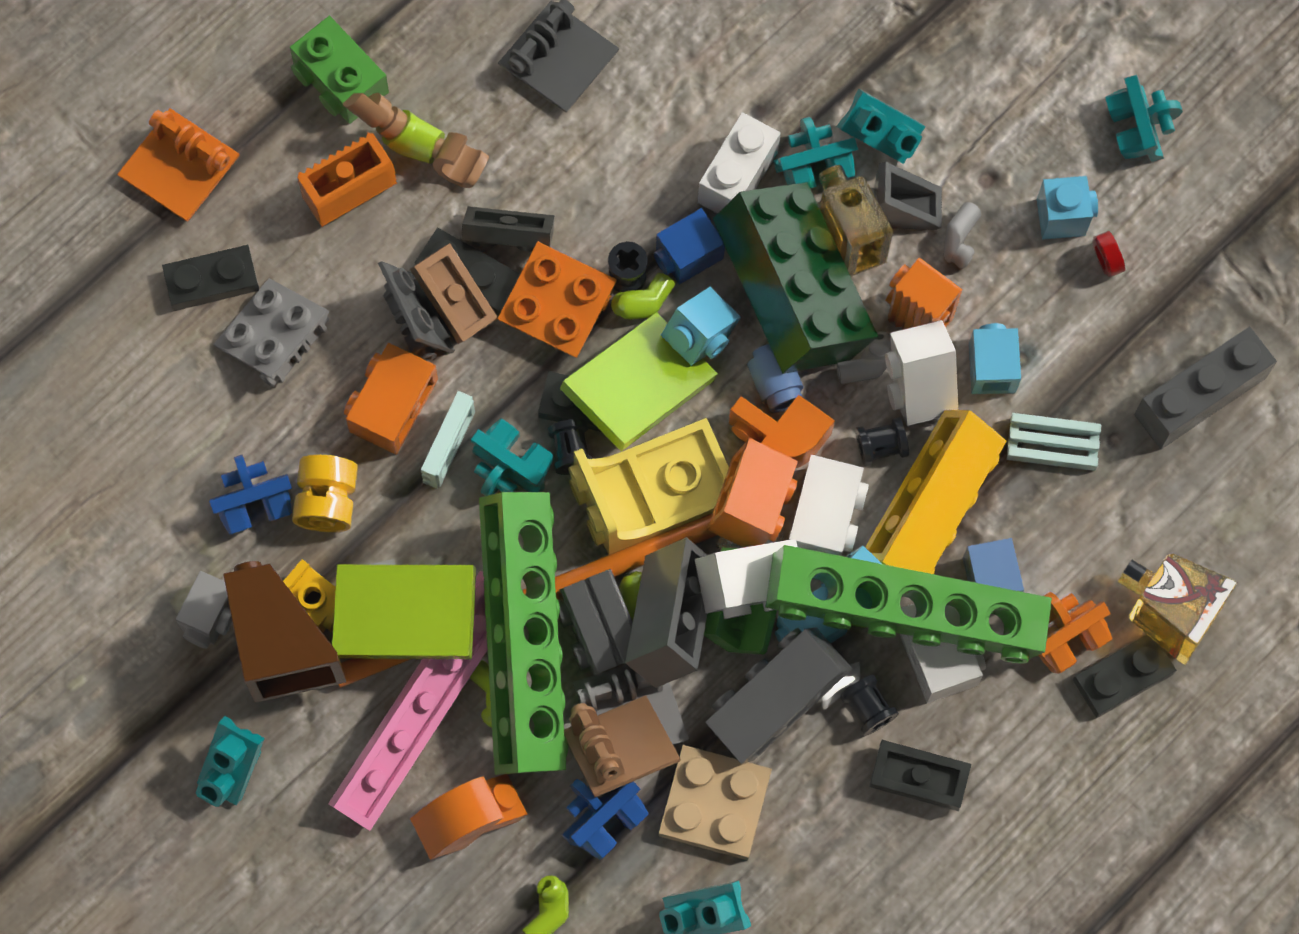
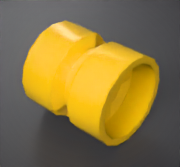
M332 455L303 456L299 461L297 485L303 492L295 496L293 523L299 527L319 532H343L351 528L354 504L348 498V495L354 493L356 489L357 464L351 460Z

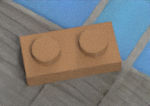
M450 243L410 268V271L458 344L498 319Z

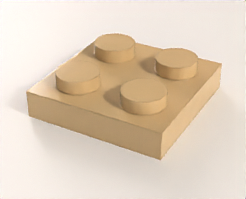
M683 745L680 753L681 761L677 764L659 830V837L748 860L772 769L749 762L741 764L738 759Z

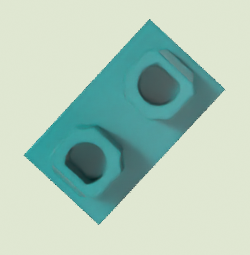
M1137 74L1124 78L1126 88L1105 97L1114 123L1135 116L1138 126L1116 134L1120 152L1124 159L1148 155L1151 162L1164 159L1155 125L1160 124L1163 135L1173 133L1175 128L1172 120L1182 114L1181 103L1177 100L1167 101L1164 91L1158 90L1151 94L1154 105L1149 106L1145 89L1140 85Z
M860 89L856 92L849 111L837 125L843 132L902 164L905 163L907 158L909 159L913 156L922 140L921 134L926 127L917 120Z
M806 117L800 120L801 132L788 135V142L791 148L805 145L807 150L773 160L776 173L783 171L787 185L807 182L810 188H814L816 183L811 163L824 160L830 182L842 180L838 173L841 170L840 165L843 167L848 178L855 176V166L852 152L858 150L855 137L820 147L819 140L833 137L831 126L827 124L816 128L812 118Z
M502 418L495 422L486 433L478 429L471 438V442L475 444L472 453L494 468L492 469L481 461L474 470V473L485 480L481 488V493L485 496L495 494L498 490L501 492H516L518 486L506 479L507 477L528 492H542L545 489L544 477L553 462V454L535 442L522 458L509 451L520 437V433L514 426Z
M224 716L218 722L197 781L198 787L195 792L197 797L215 807H219L225 800L237 805L243 799L255 764L260 757L265 738L259 734H253L248 729L241 730L232 719Z
M739 880L672 894L662 898L665 909L660 911L659 917L664 934H725L751 927L750 919L742 906Z

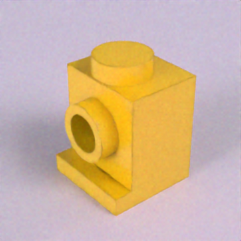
M302 559L283 582L323 633L326 629L331 632L333 631L336 587ZM312 591L321 594V599L316 604H308L304 601Z

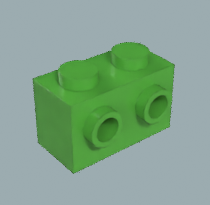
M330 15L290 46L293 60L291 70L306 87L312 84L321 93L319 99L328 112L333 116L340 114L349 124L358 117L345 108L342 103L352 94L363 93L369 97L374 93H380L382 96L389 93L386 74Z

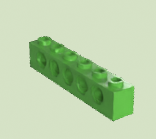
M500 492L480 497L479 511L495 775L566 770L568 742L564 736L563 711L565 709V695L561 688L560 671L563 653L558 638L557 620L560 614V605L556 598L555 589L557 558L553 552L552 527L554 524V512L550 506V492ZM519 533L523 538V549L521 548L518 541ZM522 579L526 585V594L521 589ZM525 625H526V627H527V629H528V631H529V639H528V641L526 640V638H525V636H524V626H525ZM527 672L531 675V687L527 683ZM530 718H532L534 722L533 734L530 731L529 727Z
M784 545L773 553L765 608L779 610L778 616L789 620L800 621L806 620V616L824 619L823 625L831 628L850 629L851 624L868 627V634L877 637L894 638L896 633L913 636L912 642L923 646H940V642L957 645V651L964 654L983 655L986 650L1001 653V660L1024 664L1028 663L1029 659L1045 652L1052 598ZM812 579L820 580L825 584L828 591L826 600H820L813 595L810 588ZM857 588H862L870 594L872 598L871 609H866L859 605L855 597ZM901 597H907L914 602L916 606L915 618L903 613L900 607ZM946 605L952 606L958 611L960 615L959 626H954L947 621L945 617ZM990 614H994L1002 620L1004 625L1002 635L995 633L991 629L989 624Z

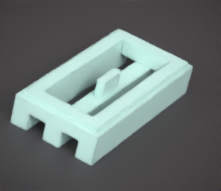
M460 391L457 392L421 468L422 478H424L423 483L437 489L441 487L475 414L472 396Z
M1012 413L1006 460L1096 471L1098 467L1097 456L1100 446L1101 424ZM1019 428L1088 436L1089 439L1019 431ZM1018 442L1049 447L1086 450L1088 455L1080 456L1017 448Z

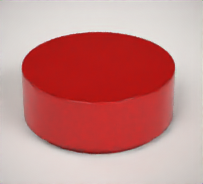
M1106 231L1094 236L1092 240L1093 248L1104 273L1109 277H1113L1125 272L1124 259L1112 233Z

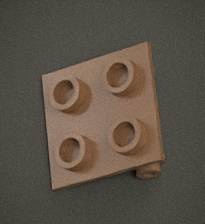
M646 695L600 715H597L595 709L587 706L585 703H579L571 709L569 719L571 727L564 729V736L594 797L681 761Z

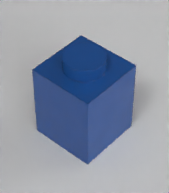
M700 208L656 235V252L653 254L662 272L665 275L672 273L680 285L724 259L725 245L703 209Z

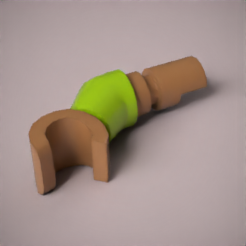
M354 93L342 103L345 108L368 126L376 127L377 133L382 136L383 143L390 149L404 157L429 164L433 163L434 170L441 177L455 185L472 188L488 162L489 156L486 153L466 145L468 140L466 135L449 132L446 139H444L445 133L420 119L409 110L401 111L398 107H392L391 102L380 93H374L369 97L363 93Z

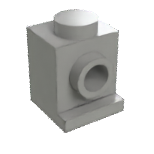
M203 571L199 572L176 617L180 629L184 631V639L207 649L210 643L215 644L219 634L226 635L233 621L225 581Z

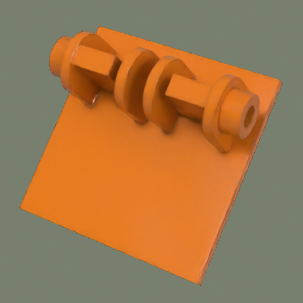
M171 108L164 113L157 110L149 120V125L154 127L117 175L188 222L239 158L240 154Z
M537 241L498 320L577 358L601 311L604 312L612 297L610 293L617 279Z

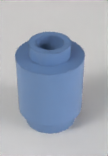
M770 345L761 346L752 352L754 358L747 363L761 402L764 405H768L771 413L787 410L798 394L802 396L801 391L804 386L798 371L782 374Z

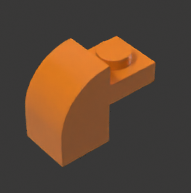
M799 394L778 422L742 396L730 409L729 424L733 426L731 430L739 439L746 442L751 438L798 461L796 468L808 463L811 455L818 453L831 436L835 423L833 418Z
M504 774L485 780L484 776L468 781L431 801L412 816L410 820L429 859L432 860L465 849L482 834L517 823L528 814L508 774Z

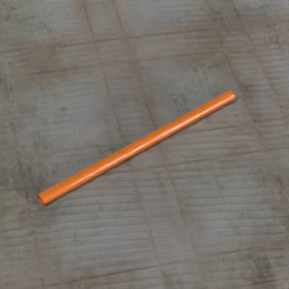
M712 514L555 576L556 598L560 599L558 590L611 569L614 577L641 567L644 565L646 555L686 537L694 544H698L717 536V534L707 530ZM352 658L341 663L346 683L338 685L340 688L411 659Z

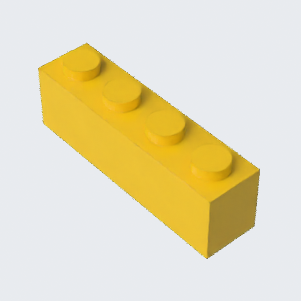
M944 410L865 548L884 565L934 574L935 566L942 553L954 541L957 533L956 529L966 511L975 504L978 498V490L986 476L998 464L999 454L1006 440L970 410Z

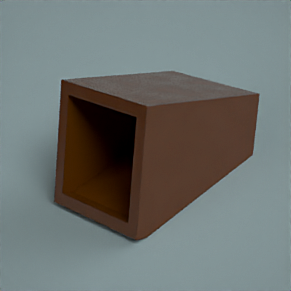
M259 561L244 562L236 565L233 568V572L223 574L244 681L255 703L346 683L345 673L337 651L271 564L262 565Z

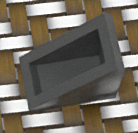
M886 161L879 163L874 183L873 202L880 228H887V221L892 229L937 230L942 228V187ZM873 220V228H877V223Z

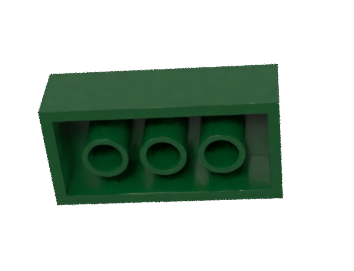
M807 182L741 191L712 218L782 374L850 361L878 337Z

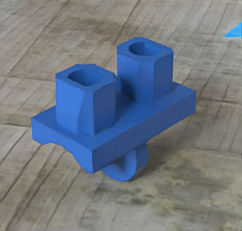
M242 454L234 457L238 470L222 474L221 478L225 488L242 483L244 488L212 498L209 501L213 514L219 513L220 519L230 535L252 527L245 504L261 498L269 521L291 515V498L288 490L292 489L288 474L253 485L251 479L268 474L265 463L262 461L246 466Z
M576 779L570 787L577 797L566 809L573 817H576L586 807L588 809L561 835L570 845L581 847L596 859H603L617 844L603 827L611 817L615 815L627 829L632 830L648 816L647 809L636 795L641 789L633 781L604 793L598 799V797H594L589 786L587 787L581 780Z

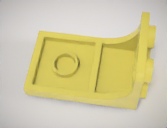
M707 418L611 456L587 459L583 449L574 451V465L569 467L572 478L569 480L578 505L580 506L585 503L587 505L586 510L589 517L587 525L596 546L604 544L608 555L712 514L729 466Z

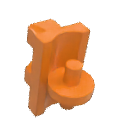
M1052 592L1044 595L1045 597L1052 598L1049 623H1053L1048 626L1045 652L1038 656L1051 672L1062 673L1077 662L1067 644L1069 640L1077 635L1088 651L1099 649L1112 640L1108 625L1104 619L1111 614L1105 602H1100L1096 605L1092 600H1088L1068 613L1069 610L1079 605L1078 600L1072 593L1061 600Z

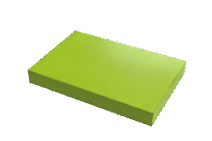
M657 312L566 378L560 387L565 395L621 452L714 382L718 374L703 358L691 366L661 336L668 323Z
M337 564L332 646L337 651L339 658L472 659L476 586L475 566Z

